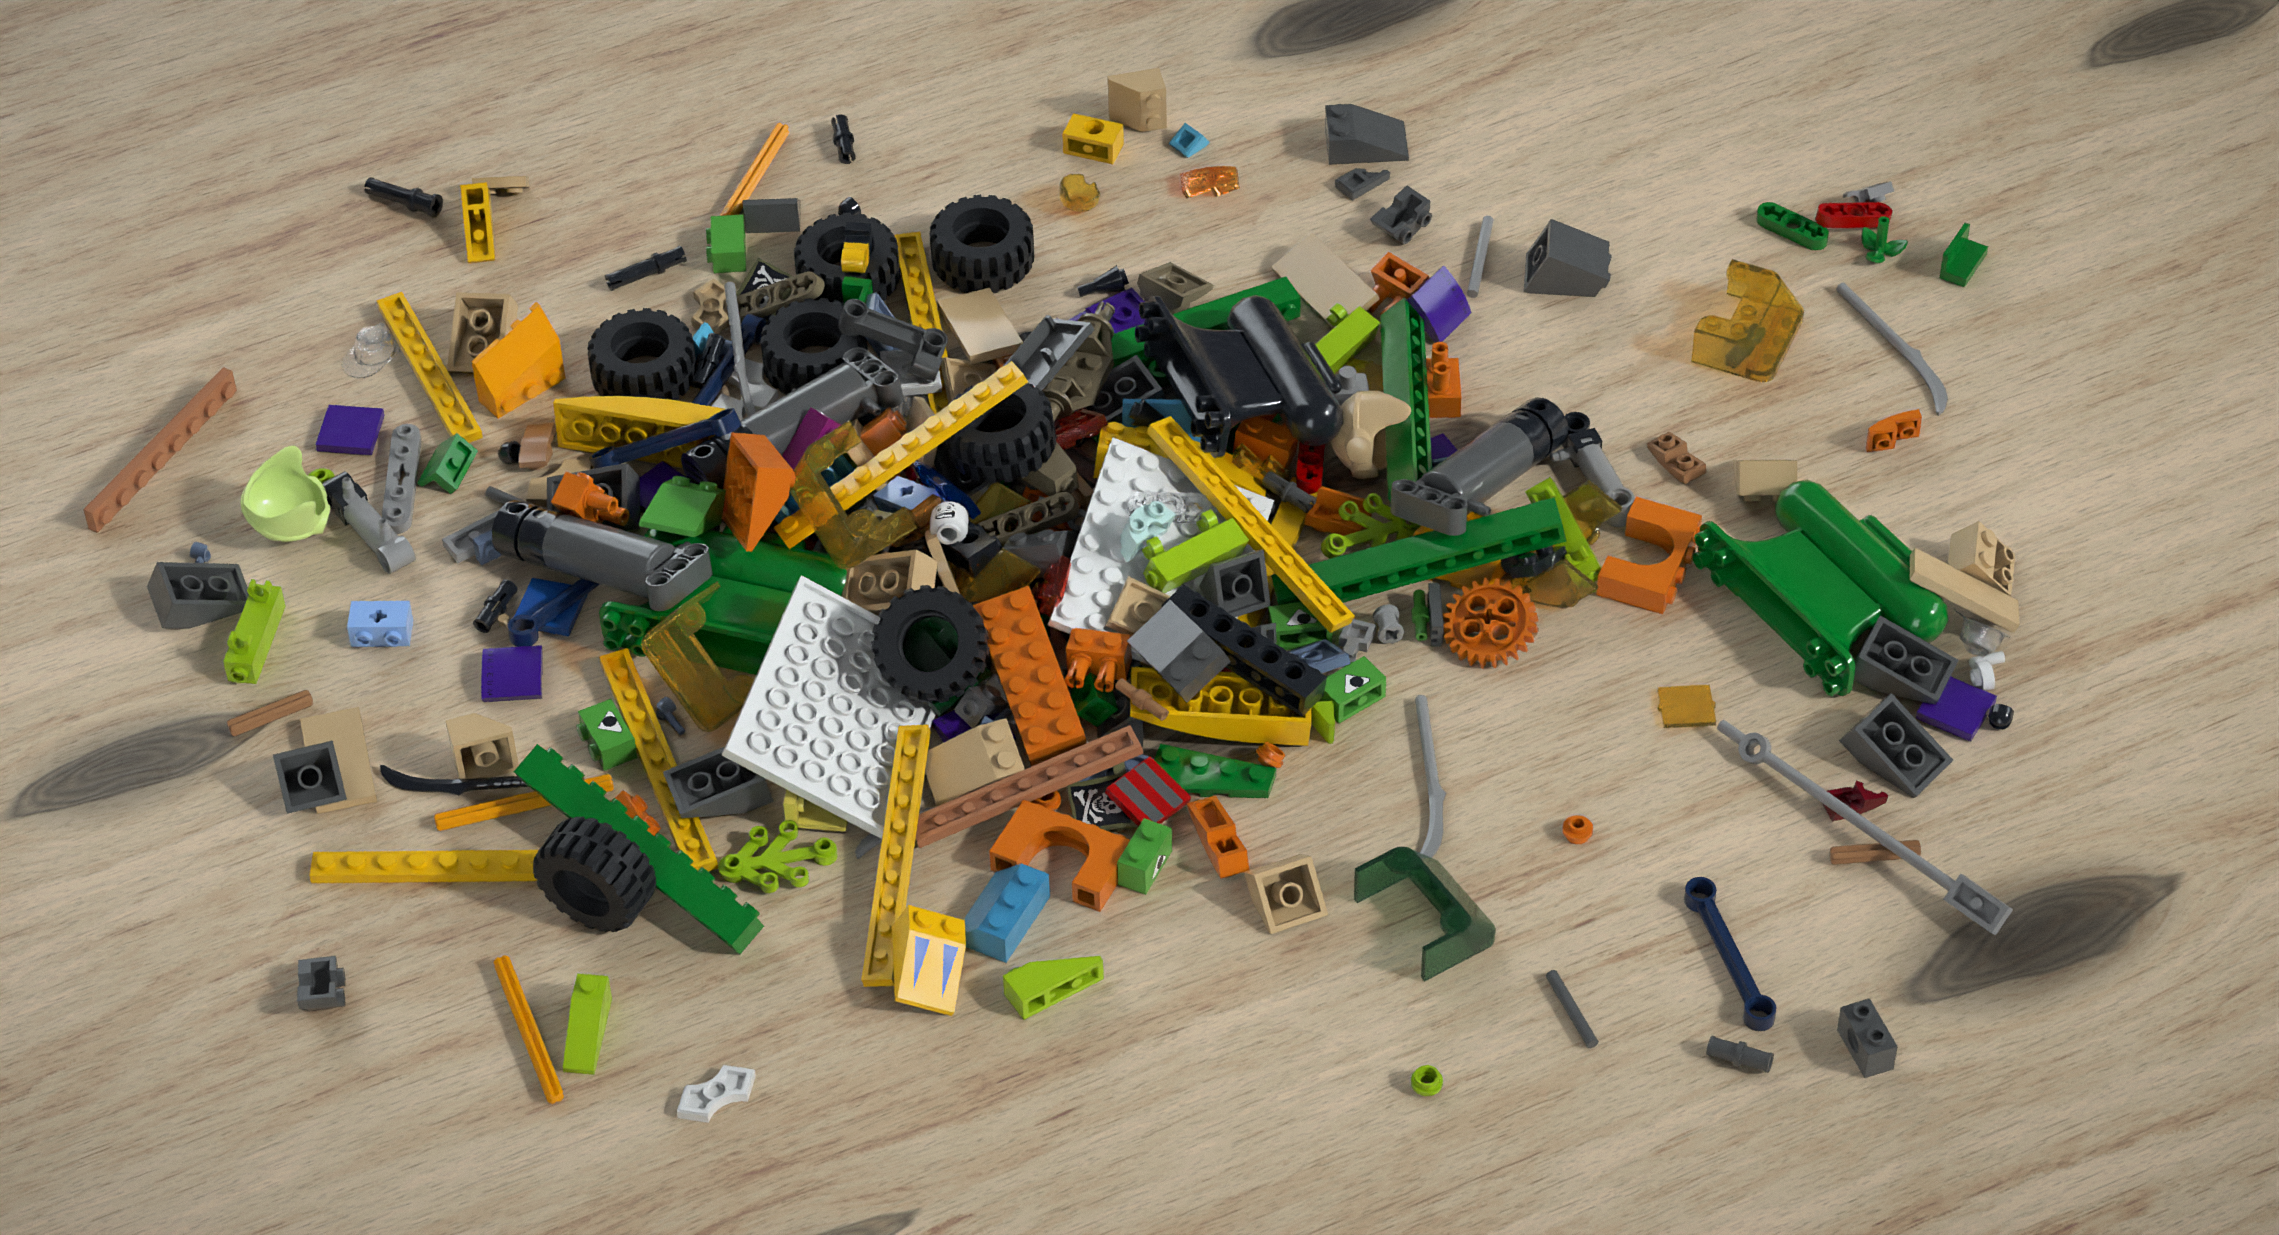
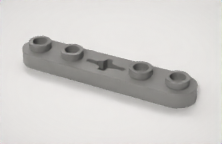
M402 424L396 427L391 438L382 518L388 520V524L396 534L407 531L411 527L422 442L420 430L413 424ZM401 471H404L406 477L403 478L402 485H399L398 480H400Z

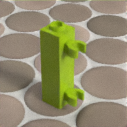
M1338 303L1330 308L1329 311L1332 314L1326 320L1335 328L1316 343V346L1334 374L1372 342L1377 334L1381 322L1360 306L1349 315L1345 308Z
M1549 477L1526 490L1525 493L1531 504L1555 497L1567 542L1556 544L1555 547L1565 546L1567 554L1564 556L1565 559L1563 561L1578 585L1584 584L1587 586L1597 581L1602 566L1552 478Z
M1210 509L1201 513L1202 519L1196 522L1198 528L1203 533L1167 551H1164L1158 537L1155 536L1147 540L1146 544L1148 546L1142 548V553L1150 561L1143 575L1150 587L1167 593L1205 574L1210 565L1240 556L1247 546L1249 539L1233 518L1219 524L1217 516Z
M251 579L247 589L249 595L235 631H231L227 641L229 647L223 664L228 681L257 684L286 605L280 586H272L271 582L267 580L265 585L256 584L255 579Z

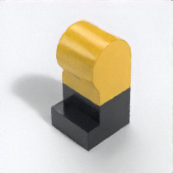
M846 222V236L841 258L842 272L865 273L873 244L871 223Z

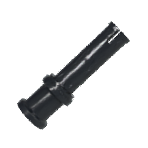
M369 177L365 182L364 187L371 188L364 189L366 194L406 205L410 211H422L427 213L429 217L436 218L442 210L443 198L439 194L430 195L424 193L420 188L409 190L373 177Z

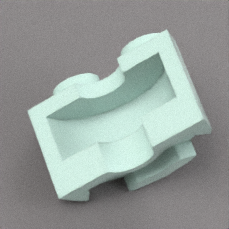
M1153 501L1148 505H1143L1137 508L1129 517L1120 535L1122 546L1120 551L1127 563L1142 551V548H1144L1142 542L1144 540H1149L1155 536L1160 538L1168 531L1176 514L1162 502Z

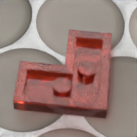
M1081 409L1070 416L1058 420L1060 428L1055 430L1056 441L1065 450L1076 444L1075 441L1082 437L1090 438L1099 434L1100 428L1108 425L1105 415Z
M1063 555L1056 564L1051 563L1048 566L1043 582H1037L1032 589V595L1040 616L1045 614L1050 617L1054 607H1057L1064 597L1071 568V559Z

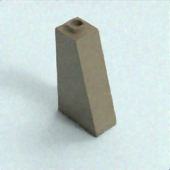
M999 429V430L992 431L991 433H993V432H1001V431H1005V430H1008V429ZM1057 441L1046 463L1042 462V467L1036 472L1031 471L1027 477L1022 478L1048 496L1060 492H1069L1071 494L1079 488L1076 466Z

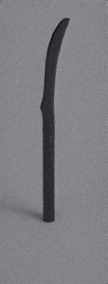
M380 765V772L390 785L408 791L444 792L459 796L473 790L529 787L518 776L478 779H426L405 775L385 765Z

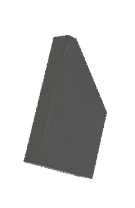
M1355 168L1336 179L1335 187L1353 201L1390 179V172L1388 170H1382L1380 173L1366 172V169Z

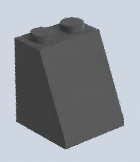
M1550 219L1526 253L1524 292L1530 294L1596 297L1602 288L1607 287L1611 278V274L1608 272L1612 255L1609 254L1610 242Z

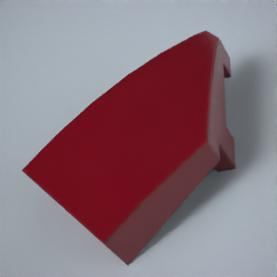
M1857 780L1853 788L1844 787L1827 790V792L1859 814L1885 804L1888 799L1887 793L1881 791L1876 794L1863 787L1864 783ZM1823 804L1832 822L1844 819Z

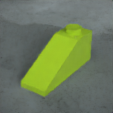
M1101 956L1029 962L1021 967L1013 968L1003 975L1004 995L1022 1019L1025 1020L1103 980V959Z
M577 973L570 1004L563 1072L595 1075L612 1002L608 976Z

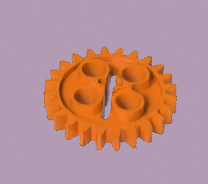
M1484 578L1482 586H1479L1474 580L1472 581L1473 589L1469 590L1462 586L1463 595L1453 594L1455 604H1446L1449 612L1443 614L1445 622L1443 624V632L1445 633L1446 644H1450L1452 653L1458 652L1460 661L1468 656L1470 666L1477 660L1482 669H1484L1487 662H1491L1492 667L1496 668L1497 661L1499 660L1507 666V657L1511 656L1518 660V650L1526 653L1528 651L1525 642L1534 643L1532 633L1538 632L1536 624L1538 616L1535 612V604L1530 602L1529 593L1522 594L1520 585L1512 590L1510 580L1504 586L1501 585L1499 578L1495 579L1494 584H1489L1488 579ZM1477 606H1483V607H1484L1483 609H1481V610H1479V611H1474V610H1473V609H1474L1475 607H1477ZM1506 609H1512V610H1513L1512 612H1510V613H1508V614H1503V613H1502V612H1503L1504 610H1506ZM1472 632H1478L1474 637L1467 636ZM1501 635H1507V637L1503 640L1496 639Z

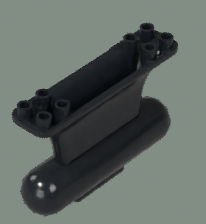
M1254 295L1243 298L1231 308L1227 317L1228 330H1209L1188 325L1177 319L1168 310L1160 296H1150L1148 302H1141L1139 304V315L1145 321L1144 326L1135 327L1136 342H1145V357L1154 358L1160 370L1166 375L1192 419L1190 426L1192 436L1201 437L1200 447L1204 453H1210L1213 458H1222L1226 453L1230 430L1246 419L1264 415L1279 414L1292 436L1304 445L1315 447L1327 444L1339 434L1343 425V413L1334 394H1338L1342 389L1340 381L1316 344L1313 342L1301 344L1276 304L1266 297Z

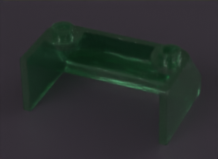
M1401 846L1393 848L1355 868L1354 900L1356 903L1409 877L1441 914L1440 927L1446 935L1422 947L1421 978L1424 982L1488 949L1494 944L1496 935L1495 925L1438 860L1411 848Z

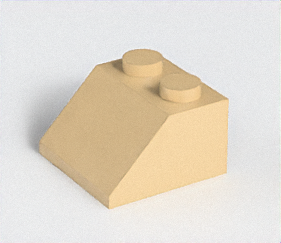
M1159 68L1107 76L1108 116L1110 120L1139 132L1167 128L1166 86Z
M1733 460L1736 495L1744 496V501H1761V495H1772V501H1777L1781 491L1791 483L1797 482V460Z
M477 713L445 720L453 761L459 779L496 777L511 773L519 766L513 731L510 726Z
M1298 854L1244 872L1252 902L1269 934L1328 915L1311 856Z

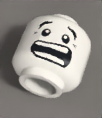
M952 501L938 504L931 513L930 533L932 535L936 534L941 544L947 545L954 544L957 541L961 542L968 532L969 519L966 509L959 503Z

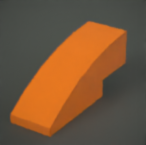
M1216 795L1187 803L1188 811L1201 843L1219 877L1222 879L1249 871L1247 849L1237 836L1235 823Z

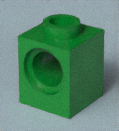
M1090 672L1085 677L1083 687L1076 688L1074 686L1070 692L1077 715L1098 727L1118 710L1113 690L1106 692V685L1103 692L1097 690L1094 686L1097 676Z

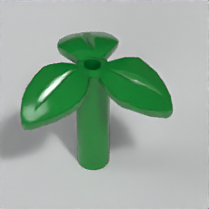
M1883 216L1879 218L1877 234L1866 227L1862 230L1861 241L1866 249L1874 250L1867 252L1865 256L1871 262L1882 263L1885 261L1883 254L1894 257L1900 254L1908 244L1907 240H1892L1887 243L1890 222L1888 217Z

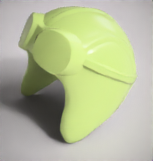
M296 446L285 447L266 460L250 477L241 495V511L245 519L258 533L270 540L291 542L306 539L312 535L323 534L328 522L330 505L327 501L326 490L316 477L308 476L302 468V453Z

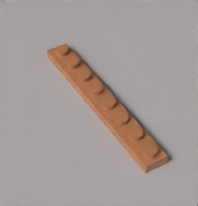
M223 367L83 509L88 529L98 533L130 502L131 498L141 488L145 487L148 481L165 466L169 459L176 452L180 451L183 445L217 413L218 409L228 399L233 397L237 389L232 370Z
M1131 725L919 814L915 841L919 848L927 846L1019 807L1023 800L1033 801L1143 754L1142 746Z

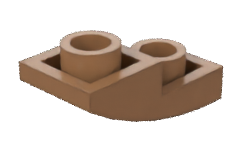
M555 422L527 425L520 447L519 468L529 467L530 470H538L547 466L553 455L551 443L557 433Z
M1667 432L1647 443V448L1656 460L1684 485L1707 473L1706 463L1690 454L1687 442L1673 433Z

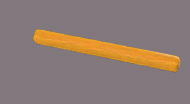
M781 123L775 125L719 216L739 215L743 209V200L749 199L789 134L788 125Z
M610 774L584 779L588 784L592 781L596 782L606 792L614 790ZM535 791L436 813L434 819L437 830L443 831L551 806V804Z
M507 955L497 957L493 962L494 968L547 1102L550 1104L561 1102L564 1098L562 1087L510 957Z

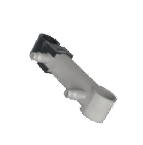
M1570 412L1565 415L1568 425V435L1566 441L1562 444L1565 449L1551 453L1550 460L1556 462L1570 459L1574 468L1580 467L1596 496L1579 502V510H1591L1602 506L1605 521L1609 525L1625 527L1627 514L1634 502V494L1631 490L1625 488L1602 450L1603 441L1595 428L1590 429L1588 416L1581 412Z
M346 471L322 483L326 490L330 508L335 509L337 517L345 526L349 524L377 555L381 566L388 574L416 560L415 553L408 540L394 532L388 524V520L382 518L371 506L365 491L357 482H354Z

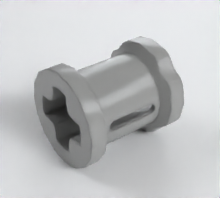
M1382 605L1373 613V619L1379 626L1378 638L1385 644L1400 641L1404 634V628L1398 621L1399 610L1394 605Z

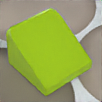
M1319 701L1311 708V724L1328 744H1333L1335 735L1334 703L1332 701Z

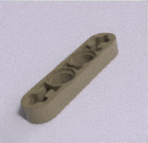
M808 271L737 296L740 323H742L747 314L763 318L776 313L782 307H789V304L797 301L800 303L804 302V299H816L824 290L823 279L815 273ZM791 288V295L783 300L784 291ZM768 296V303L763 308H760V301L763 297Z
M1060 492L984 520L978 524L985 532H989L990 536H996L1003 546L1008 538L1014 534L1025 533L1026 535H1031L1074 519L1079 512V504L1069 492ZM1068 502V504L1066 505V510L1062 511L1061 509H1063L1064 507L1063 504ZM1036 512H1045L1042 520L1032 522V517ZM1018 521V526L1014 531H1005L1006 525L1009 522Z

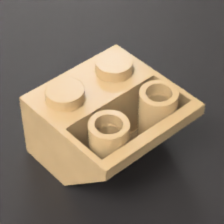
M1980 521L1951 534L1948 565L2011 596L2015 553L2013 550L2001 542L1994 532L1987 529Z

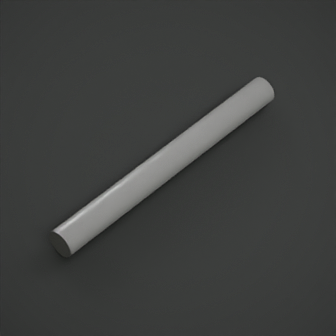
M1484 216L1467 291V295L1471 298H1476L1479 292L1494 221L1491 216Z

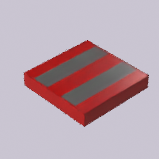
M1150 756L1108 786L1105 794L1138 827L1144 818L1159 824L1163 823L1186 806L1187 803H1190L1191 796Z

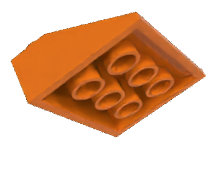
M731 433L723 486L726 494L722 519L746 551L752 552L789 498L790 488H793L795 484V472L765 435Z

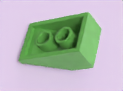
M674 476L672 479L662 483L640 519L639 526L696 537L722 523L726 490L717 488V484L712 482H700L699 485L690 483L689 478Z

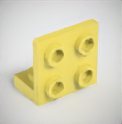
M786 789L783 802L785 821L792 820L796 822L798 828L842 832L847 830L848 821Z

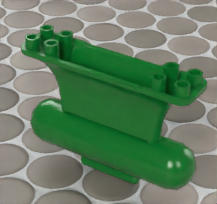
M1808 479L1793 482L1781 491L1775 504L1777 520L1787 533L1763 541H1742L1727 535L1714 522L1707 521L1700 526V532L1694 536L1698 546V552L1693 554L1695 566L1700 570L1707 567L1711 571V580L1717 587L1725 585L1765 621L1804 659L1803 668L1806 674L1811 678L1818 675L1823 680V689L1829 696L1838 694L1843 697L1851 693L1855 675V662L1849 652L1855 641L1872 627L1880 616L1928 643H1931L1943 633L1948 622V609L1944 600L1939 595L1910 581V554L1912 551L1875 516L1868 515L1858 520L1821 484Z
M727 525L723 532L710 529L696 537L649 528L644 534L645 537L672 544L675 548L686 541L691 544L702 543L707 545L712 576L671 609L655 611L650 608L649 601L634 606L608 601L604 602L599 609L602 635L605 638L603 644L611 651H617L620 647L631 649L632 653L639 657H645L647 653L659 656L666 655L757 675L801 575L842 597L847 575V560L839 556L806 550L804 540L789 549L778 533L768 531L764 533L753 551L750 552L743 548Z

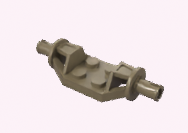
M1100 302L1094 314L1086 313L1080 316L1078 321L1090 322L1094 331L1063 365L1053 380L1042 390L1050 401L1054 421L1056 419L1069 418L1073 411L1093 405L1114 367L1111 342L1114 336V329L1109 320L1115 313V309L1110 303L1106 302L1104 309H1102L1104 302Z

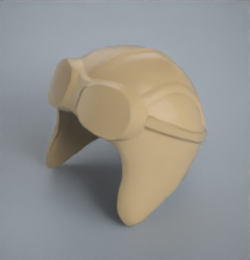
M1357 391L1341 405L1343 425L1339 434L1331 440V444L1338 458L1351 470L1354 478L1369 479L1378 477L1379 471L1387 468L1385 427L1405 421L1411 413V407L1404 401L1381 391Z

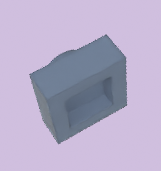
M492 529L473 538L476 559L481 565L502 556L495 550L492 543Z

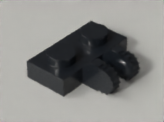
M1552 545L1538 549L1533 553L1527 552L1501 559L1500 563L1504 572L1511 574L1512 578L1534 577L1565 559L1564 556L1567 552L1565 546L1553 547Z

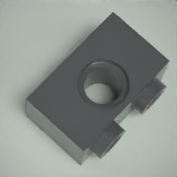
M1870 998L1842 1006L1840 1008L1837 1031L1864 1078L1893 1070L1898 1046Z

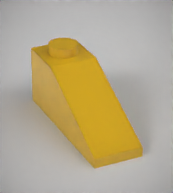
M484 182L460 185L468 263L495 261L493 217L488 184Z

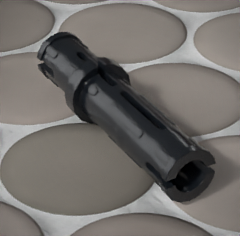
M681 246L661 254L656 252L651 254V258L606 274L605 280H609L606 283L609 289L614 291L619 287L652 274L665 273V269L687 261L686 257L682 256L685 255V252Z

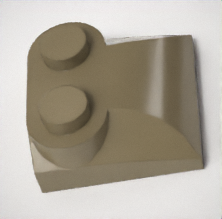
M1171 262L1139 274L1137 281L1140 296L1144 298L1145 302H1148L1150 296H1160L1172 314L1189 309L1191 302L1196 301L1213 290L1214 286Z

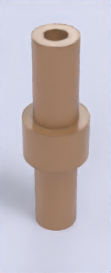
M1122 678L1116 683L1115 688L1129 697L1133 705L1140 710L1146 709L1161 721L1166 719L1169 711L1155 702L1151 694L1143 689L1138 690Z

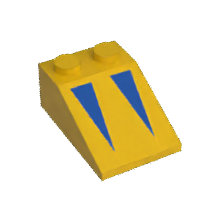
M908 905L892 926L895 1001L952 1016L955 1012L966 947L965 920Z

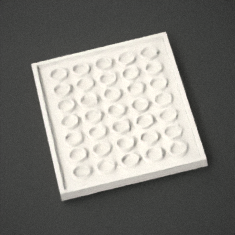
M1113 437L1103 461L1048 626L1068 634L1071 633L1072 628L1119 633L1107 627L1106 623L1128 576L1148 585L1143 572L1150 560L1141 551L1127 563L1120 551L1122 548L1120 535L1129 517L1137 508L1148 505L1153 501H1159L1176 514L1168 531L1159 538L1164 551L1203 533L1198 528L1196 522L1202 519L1200 515L1205 511L1211 509L1217 516L1219 524L1227 520L1172 460ZM1236 486L1268 521L1274 500ZM1144 540V541L1142 542L1143 545H1144V547L1148 546V545L1146 544V541H1147V540ZM1247 544L1241 555L1254 552V549ZM1205 574L1184 585L1193 591L1199 592L1204 597L1199 585ZM1181 586L1165 594L1172 596ZM1131 646L1132 659L1148 664Z
M801 575L722 752V756L882 839L898 727L928 725L930 728L936 713L927 703H922L916 699L913 701L897 692L882 677L880 670L876 667L874 662L875 654L871 649V641H874L875 637L872 631L874 624H878L881 618Z

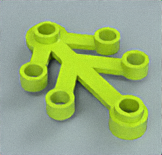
M1372 493L1364 499L1363 508L1369 513H1378L1390 520V522L1382 523L1360 512L1357 504L1353 501H1346L1339 508L1340 517L1347 521L1351 520L1367 529L1345 536L1335 533L1330 534L1322 541L1321 551L1324 556L1332 559L1341 556L1346 548L1373 540L1371 547L1383 545L1386 542L1387 536L1393 533H1397L1395 541L1411 537L1421 525L1410 522L1411 525H1409L1405 519L1394 516L1390 512L1391 507L1383 504L1379 495ZM1369 500L1374 501L1375 504H1376V507L1372 506V505L1370 504ZM1345 507L1349 508L1352 514L1347 513ZM1333 541L1336 542L1339 547H1336L1333 544Z
M786 820L779 826L780 834L762 855L751 857L758 847L764 846L768 842L767 829L763 826H755L749 831L750 839L737 854H729L720 860L718 865L719 873L730 883H738L745 879L759 886L765 893L777 891L779 888L778 876L791 881L793 886L801 888L809 883L808 870L802 866L791 868L785 864L814 859L819 865H831L837 859V846L831 839L823 837L818 839L813 846L781 852L790 841L798 837L796 822ZM764 868L770 872L760 874L755 869ZM768 881L773 882L772 884H765Z

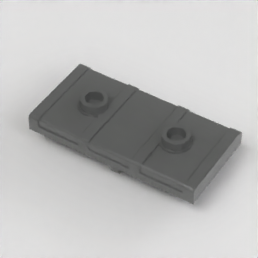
M1046 315L1003 366L1013 361L1024 374L1028 383L1042 391L1053 380L1063 365L1074 355L1086 338L1092 334L1094 328L1090 322L1053 319L1050 315Z

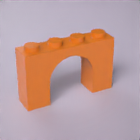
M1636 496L1627 514L1625 536L1655 544L1663 548L1669 554V557L1657 564L1641 565L1607 555L1598 574L1596 595L1663 614L1667 605L1674 603L1677 594L1676 586L1677 584L1682 585L1686 575V564L1691 565L1693 562V554L1696 552L1694 536L1700 532L1702 515Z
M1023 800L989 851L991 871L997 872L1021 863L1028 866L1038 852L1052 846L1075 848L1083 853L1087 859L1072 881L1073 902L1101 912L1118 885L1117 861L1130 842V839L1121 834H1114L1101 829L1094 824L1079 821L1067 814L1047 809L1040 804Z

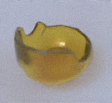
M1069 174L1062 177L1059 196L1062 205L1067 209L1075 212H1087L1098 205L1101 193L1095 182L1088 184L1083 174Z

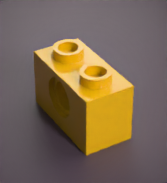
M1073 113L1062 133L1063 153L1114 164L1124 145L1123 124Z

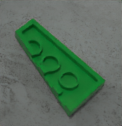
M1160 744L1154 759L1187 793H1200V797H1211L1220 793L1228 794L1229 798H1269L1276 778V768L1165 744Z

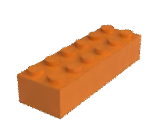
M1026 586L973 605L983 619L984 626L988 631L989 639L987 640V645L990 647L989 654L1031 767L1086 744L1085 733L1030 587Z

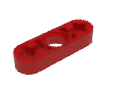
M1880 202L1822 203L1818 206L1815 221L1825 228H1877L1879 218L1885 216L1891 220L1893 210L1890 206Z
M1299 442L1296 484L1299 489L1308 494L1317 493L1318 489L1322 486L1325 444L1314 447Z

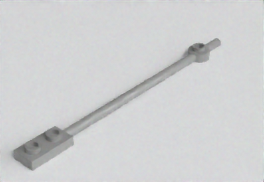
M1722 720L1719 722L1717 730L1739 744L1738 750L1742 759L1751 764H1761L1764 762L1945 888L1948 893L1943 900L1994 935L1998 933L2013 911L2011 907L1965 875L1960 873L1955 881L1771 753V744L1765 736L1759 733H1748L1745 735L1727 721ZM1760 745L1759 753L1754 754V748Z

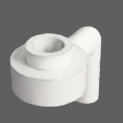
M2003 651L1970 658L1969 666L1972 668L1970 670V678L1973 686H1978V688L1984 691L1995 688V676L1991 665L2005 662Z

